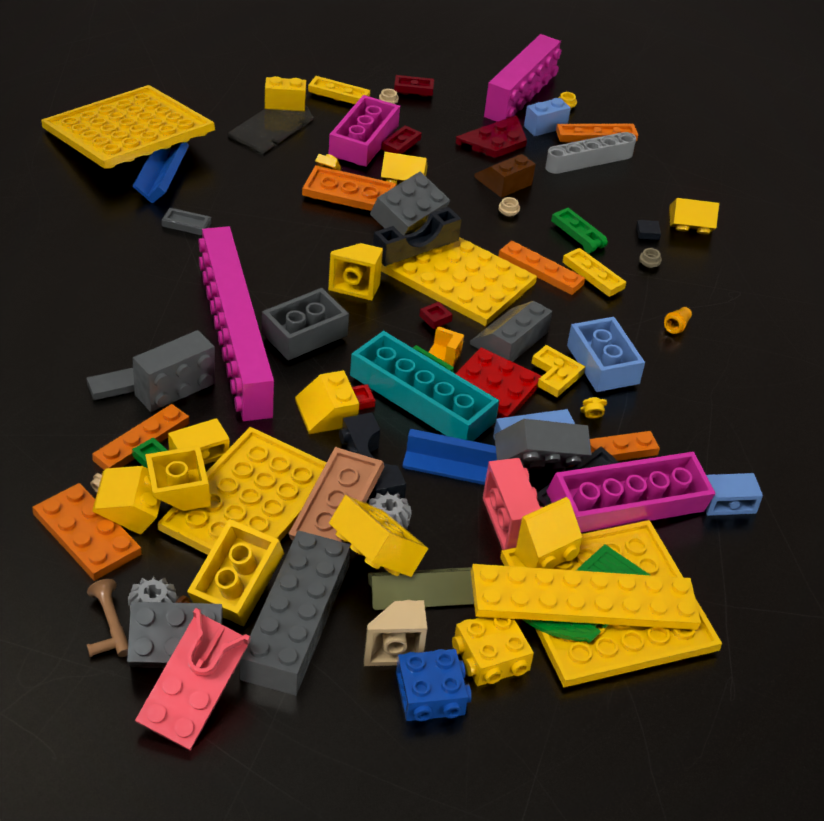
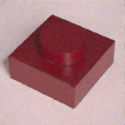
M436 302L421 308L419 316L432 329L452 322L453 314L440 302Z

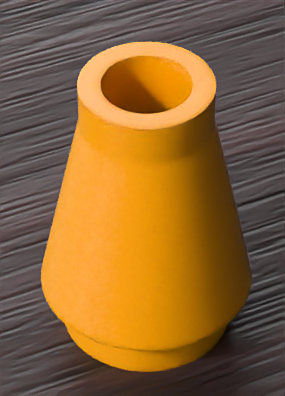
M682 307L679 310L668 313L664 319L665 329L673 334L683 332L692 316L691 310L687 307Z

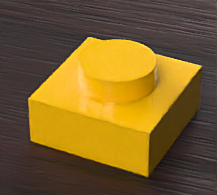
M318 154L315 160L318 166L339 171L342 169L338 159L330 154H326V156Z

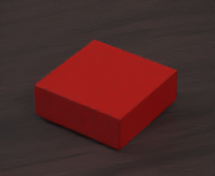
M368 384L352 387L359 402V410L375 407L376 400Z

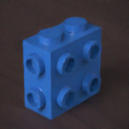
M438 649L429 652L398 654L396 676L406 721H426L433 718H455L465 715L467 703L471 702V689L469 684L465 685L464 683L465 665L463 660L459 661L456 649Z

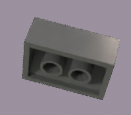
M535 301L513 307L470 340V344L478 349L482 347L513 362L549 332L552 310Z

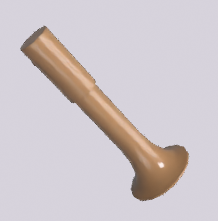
M112 579L99 580L93 583L87 590V594L90 597L97 598L100 601L112 637L94 644H87L90 657L115 648L119 657L128 655V641L112 601V592L117 586L116 582Z

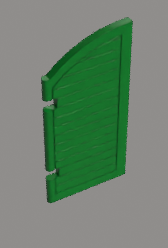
M606 544L576 570L650 575ZM523 620L544 633L567 640L587 641L590 643L601 633L595 627L597 624ZM609 624L598 625H601V627L606 628Z

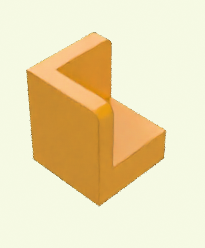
M437 327L434 344L429 353L454 367L462 353L464 335Z

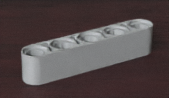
M622 132L552 146L548 149L545 168L550 173L558 174L629 159L633 156L636 136L629 132Z

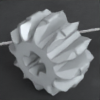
M387 491L384 496L377 493L375 499L369 500V505L384 510L407 529L412 511L406 498L400 499L399 493L393 496Z
M153 575L149 581L142 578L140 584H133L131 593L128 596V605H130L131 611V602L175 603L178 600V596H176L174 584H168L166 578L157 581Z

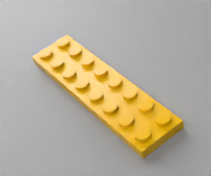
M473 564L471 568L476 617L698 630L701 624L691 578Z

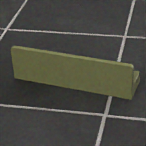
M472 567L415 570L412 577L401 573L399 576L389 572L368 573V583L372 587V607L374 610H384L394 601L424 600L425 607L474 604L471 579Z

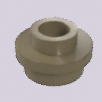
M647 248L640 254L639 260L644 266L653 268L661 264L662 258L658 250Z

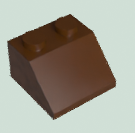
M520 154L475 173L474 177L502 198L532 185L536 164L523 154Z

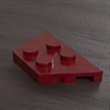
M515 115L456 136V144L460 146L463 143L472 145V150L496 158L526 147L527 138L518 117Z

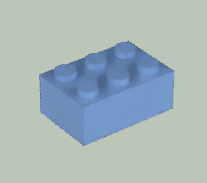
M615 317L571 324L567 346L576 361L585 366L584 373L596 392L640 384L645 361Z

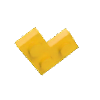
M545 345L532 357V364L546 371L539 378L537 386L555 397H559L585 371L584 365L548 345Z

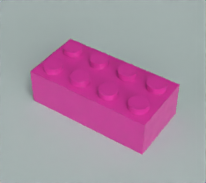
M363 95L330 133L329 154L337 159L367 167L381 149L382 142L390 137L398 128L400 106Z

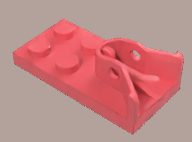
M195 608L193 611L194 617L135 719L136 723L191 751L250 643L249 635H241L204 616L198 608Z

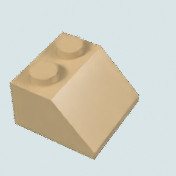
M424 600L394 601L367 625L364 666L397 665L398 654L424 652L427 635Z

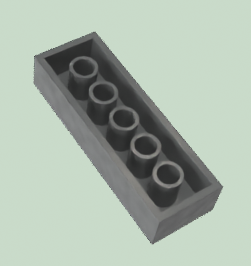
M297 531L251 632L250 643L240 660V680L291 695H297L348 571L351 544Z

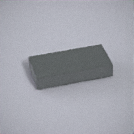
M169 208L162 219L163 227L202 235V229L209 228L211 225L210 216Z
M133 368L86 378L93 400L135 391Z

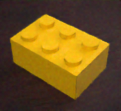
M347 495L343 497L329 521V524L337 531L335 535L351 543L350 548L354 552L365 556L364 561L376 569L382 566L386 571L395 576H399L401 573L412 577L428 550V547L384 510Z
M229 519L187 591L192 602L222 604L223 618L244 627L284 555L279 539Z

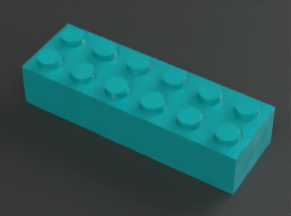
M385 331L379 333L351 355L350 376L364 385L368 384L369 388L446 436L474 441L496 422L499 406L498 399Z

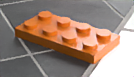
M315 165L302 188V195L312 199L325 200L334 204L371 211L377 198L394 188L396 183Z
M78 483L33 506V514L95 581L142 555L141 547L119 524L92 512L95 498Z

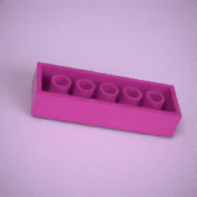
M540 34L488 83L484 117L497 122L515 116L519 110H522L524 105L528 101L530 102L533 96L539 93L541 88L547 85L552 77L557 75L559 69L557 61L561 55V41Z
M694 452L557 472L546 491L551 503L565 497L570 500L581 532L704 512L716 494Z

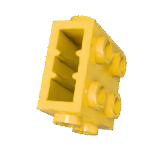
M479 617L467 619L456 624L455 636L452 638L453 648L456 649L457 654L461 655L467 675L473 677L477 686L487 683L494 684L501 679L514 675L520 676L530 671L534 652L515 619Z

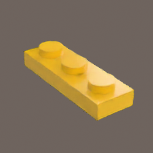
M315 76L308 85V92L333 98L336 101L352 103L353 105L363 95L370 97V90L319 76Z
M577 248L563 256L564 264L585 277L588 282L610 297L625 289V280L581 248Z

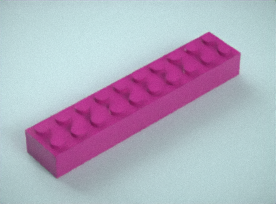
M230 226L202 229V238L198 239L199 251L203 252L202 257H199L200 271H203V283L208 285L206 286L207 299L210 300L211 314L216 315L214 316L215 330H220L218 331V342L220 346H224L222 347V357L224 362H228L226 363V373L228 378H232L230 380L232 395L236 394L234 398L236 412H241L243 421L273 418L274 379Z

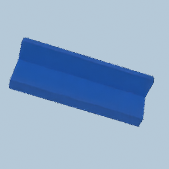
M187 142L178 143L173 148L154 151L153 154L148 156L133 187L149 202L154 203L166 193L189 144Z
M410 429L402 467L485 485L489 461H497L496 446Z

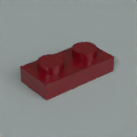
M396 75L394 86L396 92L433 96L434 79Z
M405 125L384 140L381 149L389 153L402 154L421 140L422 133Z

